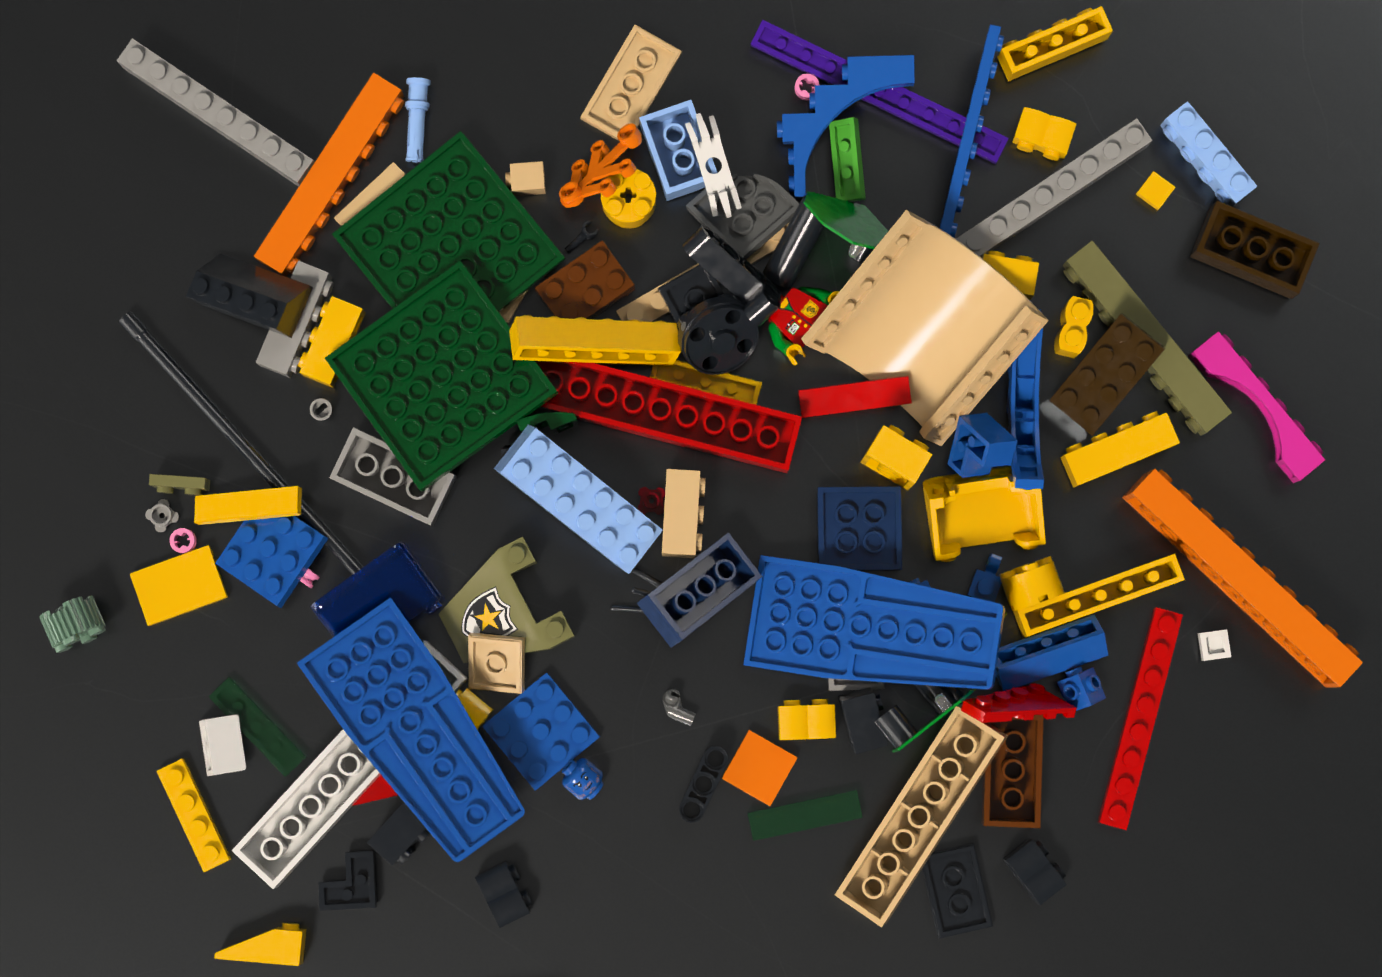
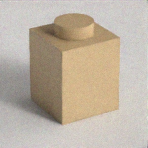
M543 161L510 164V172H505L507 188L512 190L514 196L546 194Z

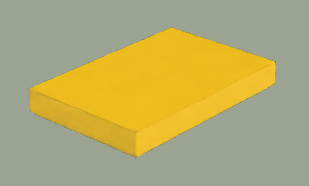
M210 545L130 573L148 626L228 598Z

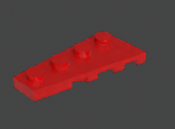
M1030 683L1028 686L1013 687L1010 690L996 691L993 694L978 695L976 698L964 700L961 711L982 723L1012 721V717L1033 720L1034 715H1043L1045 719H1055L1059 713H1062L1065 718H1074L1077 707L1045 690L1044 686Z

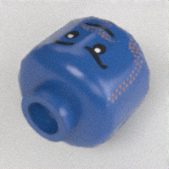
M581 758L576 762L572 759L562 770V773L565 774L562 779L563 787L577 799L583 800L588 798L590 800L594 798L604 785V782H602V771L586 758Z

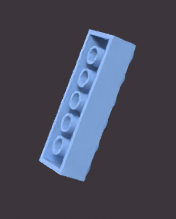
M529 424L494 468L628 574L663 531L538 429Z

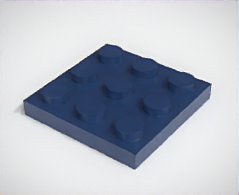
M901 486L817 488L819 564L840 566L857 571L902 570Z

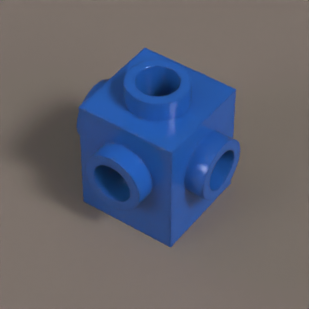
M1081 666L1065 672L1066 678L1057 682L1061 696L1066 702L1077 707L1076 711L1106 699L1101 687V681L1096 675L1094 667L1084 671Z

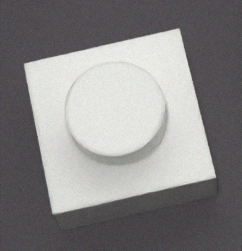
M1227 629L1197 633L1202 661L1231 657Z

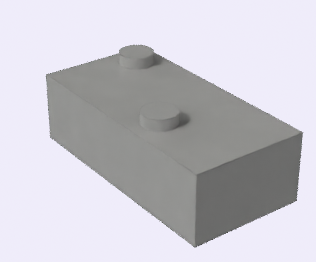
M353 427L329 478L430 526H434L457 476L448 473L421 492L385 442Z

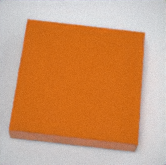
M748 730L722 779L771 806L798 757Z

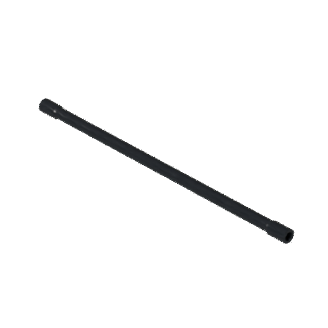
M132 311L126 313L119 320V323L148 351L272 488L290 487L153 338L148 329ZM302 500L301 515L298 517L328 538L324 545L361 584L362 589L373 601L380 605L390 596V593L374 576L370 575Z

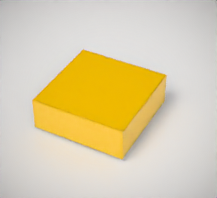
M1153 171L1136 195L1158 211L1175 189V186Z

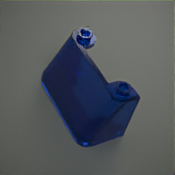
M400 542L322 596L310 608L331 636L334 637L390 597L408 622L424 612H427L428 615L434 613L442 607L440 601L445 599V597L408 545Z

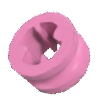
M806 73L799 76L796 80L795 93L798 98L809 101V93L806 90H800V87L802 88L803 85L802 82L806 81L807 84L813 83L814 87H812L811 93H815V85H819V80L814 75Z
M179 528L170 536V545L176 552L185 554L193 551L196 547L197 538L191 530ZM187 533L189 535V538H187L190 541L189 545H183L179 548L177 545L180 543L177 541L178 536L184 537Z
M308 568L300 581L312 589L313 581L318 580L320 577Z

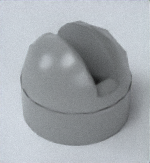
M317 398L310 405V414L316 420H326L332 413L330 402L324 398ZM325 403L327 407L316 415L314 411Z

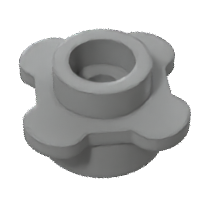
M165 499L159 500L157 505L148 509L145 513L146 518L155 525V530L158 532L166 531L168 525L176 523L179 519V514L170 508L169 501ZM161 513H164V518H160Z

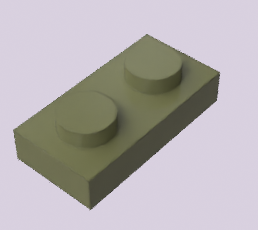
M150 474L149 485L157 488L158 493L173 494L174 489H185L184 494L201 495V491H210V480L207 478Z

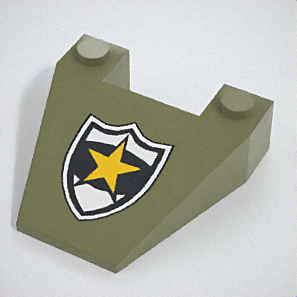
M523 536L499 548L439 613L463 663H468V635L470 633L524 637L525 653L550 650L575 637L562 611L536 623L519 590L513 575L537 563Z

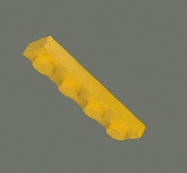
M184 758L157 770L158 776L203 872L231 860Z

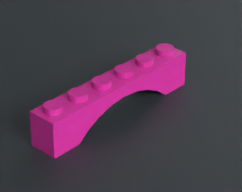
M1218 331L1191 352L1188 357L1205 377L1217 379L1234 386L1246 394L1258 406L1266 418L1273 435L1276 463L1293 483L1302 480L1325 461L1321 455L1323 454L1322 449L1316 442L1309 441L1304 435V427L1296 419L1292 420L1286 413L1287 407L1285 404L1270 394L1268 391L1270 388L1266 381L1261 377L1257 378L1250 370L1252 368L1250 362L1244 356H1239L1235 352L1232 340L1225 334L1221 335Z

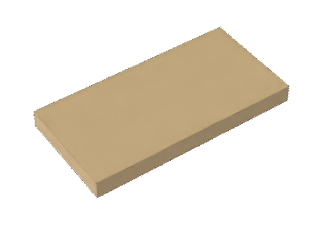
M634 25L582 113L581 120L618 141L617 134L623 126L633 123L639 128V117L645 116L680 58L682 51L641 27Z

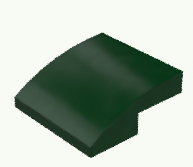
M567 412L541 413L517 421L521 433L528 424L538 430L549 426L553 435L579 425L575 414Z

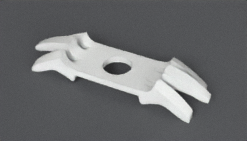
M699 113L696 114L701 142H698L691 123H686L685 126L701 170L713 217L718 216L714 193H718L725 215L729 218L732 216L726 190H730L736 210L741 209L740 200L729 170L714 115L709 116L714 137L710 139L705 122ZM715 157L721 161L722 168L718 173L712 174L707 171L705 165L709 158Z

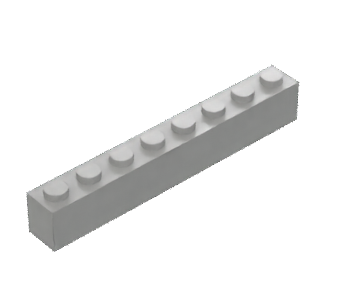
M133 38L117 59L122 68L297 186H300L315 163L313 159Z
M1136 118L956 239L980 257L983 254H988L989 251H993L1146 149L1153 140Z

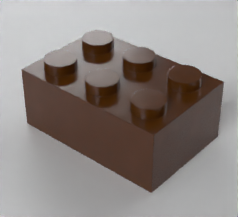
M602 240L535 287V290L552 316L568 319L584 317L593 320L635 291V285Z

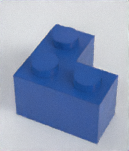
M988 413L959 416L947 464L962 478L989 475L991 467L1011 465L1018 440Z

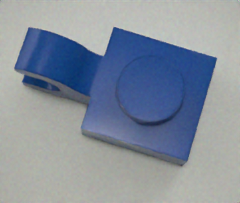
M991 553L984 571L975 570L967 592L968 596L995 602L1001 586L1000 577L995 576L1002 560L1001 556Z

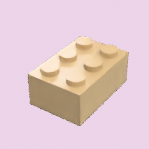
M667 469L662 556L695 558L696 552H701L702 534H697V524L703 525L704 506H698L699 497H704L706 478H700V471Z

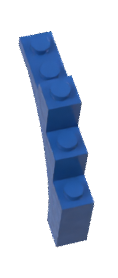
M914 55L848 57L847 64H842V81H848V85H815V93H809L810 109H815V113L782 114V121H777V138H783V144H794V148H788L789 165H794V176H789V192H794L795 199H802L806 195L805 171L817 141L829 124L846 108L868 95L891 88L914 86Z
M1043 328L1008 368L1009 388L1006 406L1009 420L1008 432L1018 440L1012 463L1008 466L1012 468L1015 488L1024 490L1043 489L1044 487L1039 437V377Z

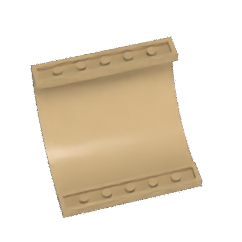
M905 210L801 339L806 346L823 354L826 352L869 380L908 375L912 404L901 406L922 426L919 433L924 439L942 446L956 430L959 416L969 415L1049 320L1021 291L980 256L937 226Z

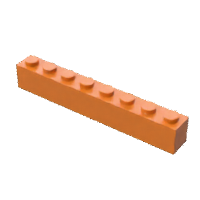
M373 72L255 253L254 257L259 262L282 276L287 277L289 273L293 274L303 251H308L315 241L314 234L318 228L322 229L327 224L330 218L328 213L333 205L337 206L342 201L345 195L344 188L348 182L352 183L360 172L359 165L363 159L367 160L375 149L374 142L378 136L382 137L388 130L390 125L388 121L392 114H397L403 107L404 95L401 89Z

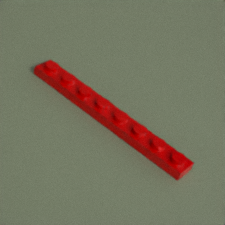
M1157 607L1153 610L1099 815V823L1127 830L1183 614Z

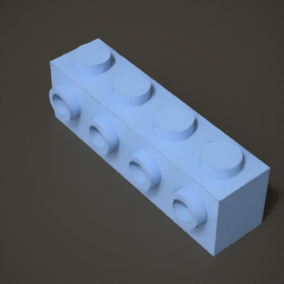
M1188 101L1169 115L1160 125L1166 137L1176 144L1183 158L1194 166L1201 180L1212 188L1220 202L1233 207L1257 187Z

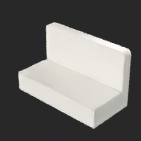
M238 715L199 721L207 776L245 770L246 763Z

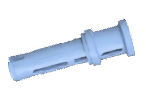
M413 77L406 79V84L409 85L408 101L405 102V107L409 110L406 161L421 163L424 160L425 111H428L430 108V103L427 102V94L431 80Z

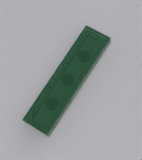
M228 677L209 696L226 716L238 715L242 733L284 777H287L307 758L231 677Z
M857 790L747 813L753 841L863 818Z

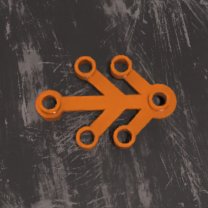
M627 124L619 130L617 138L620 142L610 152L609 147L603 140L596 141L590 149L592 154L589 165L583 159L577 160L572 165L571 181L566 183L559 191L560 202L564 207H576L582 203L585 197L601 193L604 197H609L615 193L617 186L610 178L606 177L621 174L624 178H627L635 173L636 166L631 159H624L620 163L611 165L627 148L634 149L641 144L642 133L635 124ZM603 179L600 183L591 185L594 181Z

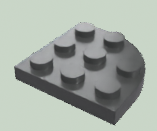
M737 174L731 176L738 193L741 209L736 210L731 192L727 189L732 217H726L718 193H714L718 216L713 217L706 188L686 205V208L702 225L708 226L740 255L748 259L790 222L799 203L782 186L767 177L754 174V176H737Z

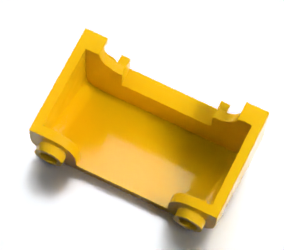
M1011 466L992 468L989 475L962 478L959 474L929 478L923 482L932 549L936 561H953L961 554V548L1014 540L1023 549L1030 550L1037 548L1038 545L1046 544L1041 489L1024 490L1015 488Z

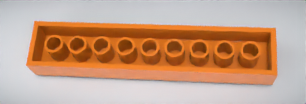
M1156 469L1145 473L1122 498L1326 688L1341 687L1363 663L1358 658V651L1350 644L1346 643L1344 645L1336 638L1338 633L1328 624L1323 626L1316 619L1318 615L1308 605L1302 606L1295 600L1297 595L1286 585L1280 586L1274 580L1276 576L1270 569L1265 566L1261 568L1254 561L1255 556L1245 547L1240 548L1233 542L1234 536L1223 527L1219 529L1212 522L1214 518L1209 512L1203 508L1199 510L1192 504L1193 498L1183 489L1178 491L1171 484L1173 480L1163 470L1157 471Z

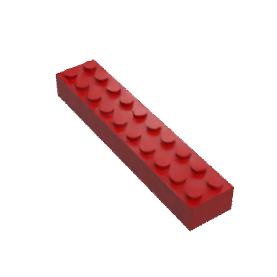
M535 361L558 392L556 396L540 406L538 410L573 413L577 420L788 473L802 420L801 416L595 363Z

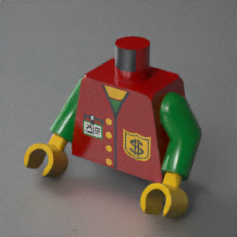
M801 286L798 289L792 287L785 297L781 294V306L768 319L770 322L768 330L774 346L788 356L793 365L798 364L794 359L797 354L806 357L802 349L805 344L801 338L840 291L830 292L821 288Z

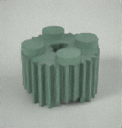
M80 596L62 603L63 606L55 610L56 613L51 615L50 610L39 616L51 646L55 648L56 653L72 648V644L79 640L82 644L91 642L98 638V634L106 631L105 623L93 596H88L84 601Z

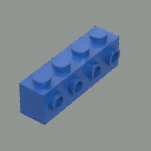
M1091 615L1002 646L999 649L996 678L1002 690L1006 691L1013 687H1020L1109 656L1105 633L1096 616Z

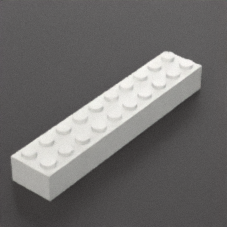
M423 641V644L436 660L456 693L468 678L428 641ZM342 730L235 846L232 852L272 889L279 887L381 774L346 732Z

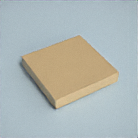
M470 633L468 635V689L522 694L525 691V638Z

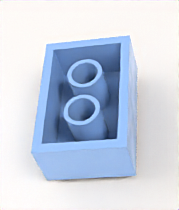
M692 100L639 117L640 127L666 201L706 188L691 139L685 126L686 123L690 122L698 142L702 141ZM709 158L706 161V169L709 173L716 174L717 170L713 159Z

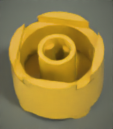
M636 169L635 173L627 178H624L621 174L607 177L617 186L613 195L604 197L601 194L602 208L609 220L621 228L628 229L644 224L653 215L656 208V190L649 175ZM626 194H632L631 203H626L624 198Z
M1051 556L999 574L1012 611L1038 604L1041 601L1065 593Z

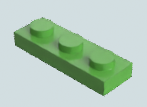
M851 117L832 121L829 124L836 198L849 202L865 200L858 119Z

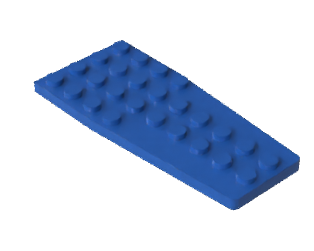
M760 555L758 571L762 578L756 582L743 665L830 679L985 690L993 688L1005 615V607L1002 604L840 566Z
M391 597L297 662L346 734L453 861L461 862L524 816L525 810L442 669Z

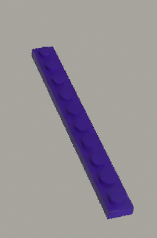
M762 20L751 42V47L805 73L812 74L830 85H848V81H842V64H847V60ZM904 87L882 90L861 99L960 146L966 117ZM982 125L981 132H975L973 142L978 143L975 155L996 164L1009 138Z

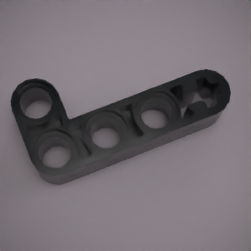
M701 225L683 243L684 250L693 260L744 303V313L755 325L761 326L780 308L781 292L777 286L708 226Z

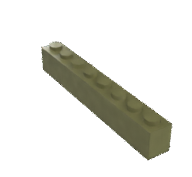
M1093 240L1063 264L1066 277L1072 283L1076 282L1083 290L1081 295L1084 299L1092 300L1093 304L1100 311L1098 315L1105 325H1112L1119 315L1123 313L1166 348L1148 369V372L1152 375L1150 379L1158 390L1161 391L1163 389L1170 397L1168 402L1171 407L1177 412L1181 411L1187 418L1185 423L1193 433L1196 434L1198 432L1200 436L1206 434L1232 413Z

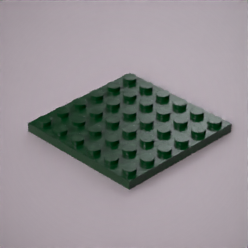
M461 131L332 233L334 238L392 309L461 261L497 311L501 312L565 260V257Z
M461 261L325 357V360L421 492L517 424V421L525 418L558 394L555 387L535 361L513 360L509 325Z

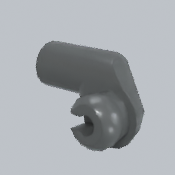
M668 689L664 693L662 700L667 715L691 726L696 713L683 708L680 692L677 689Z

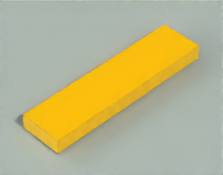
M676 360L673 366L653 365L650 378L757 405L762 382L729 373L718 375L705 374L696 370L689 363Z
M291 486L195 496L194 523L204 525L301 515L302 488Z

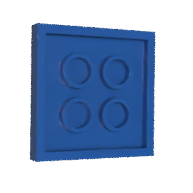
M296 516L243 521L216 561V564L274 605L282 608L328 538Z
M547 672L482 726L535 791L600 737Z

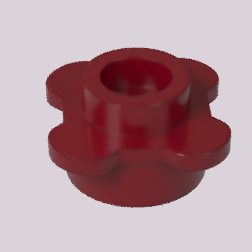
M647 487L640 488L638 491L640 496L638 510L642 514L655 512L657 515H661L664 513L663 497H665V490L660 487L656 490H651ZM653 498L654 503H649V499Z

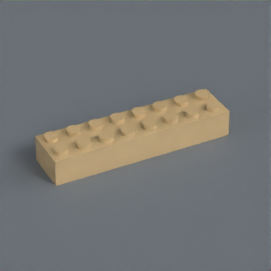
M961 704L955 707L835 893V896L880 927H883L888 922L1008 737L1007 734L989 722L982 723L962 712Z

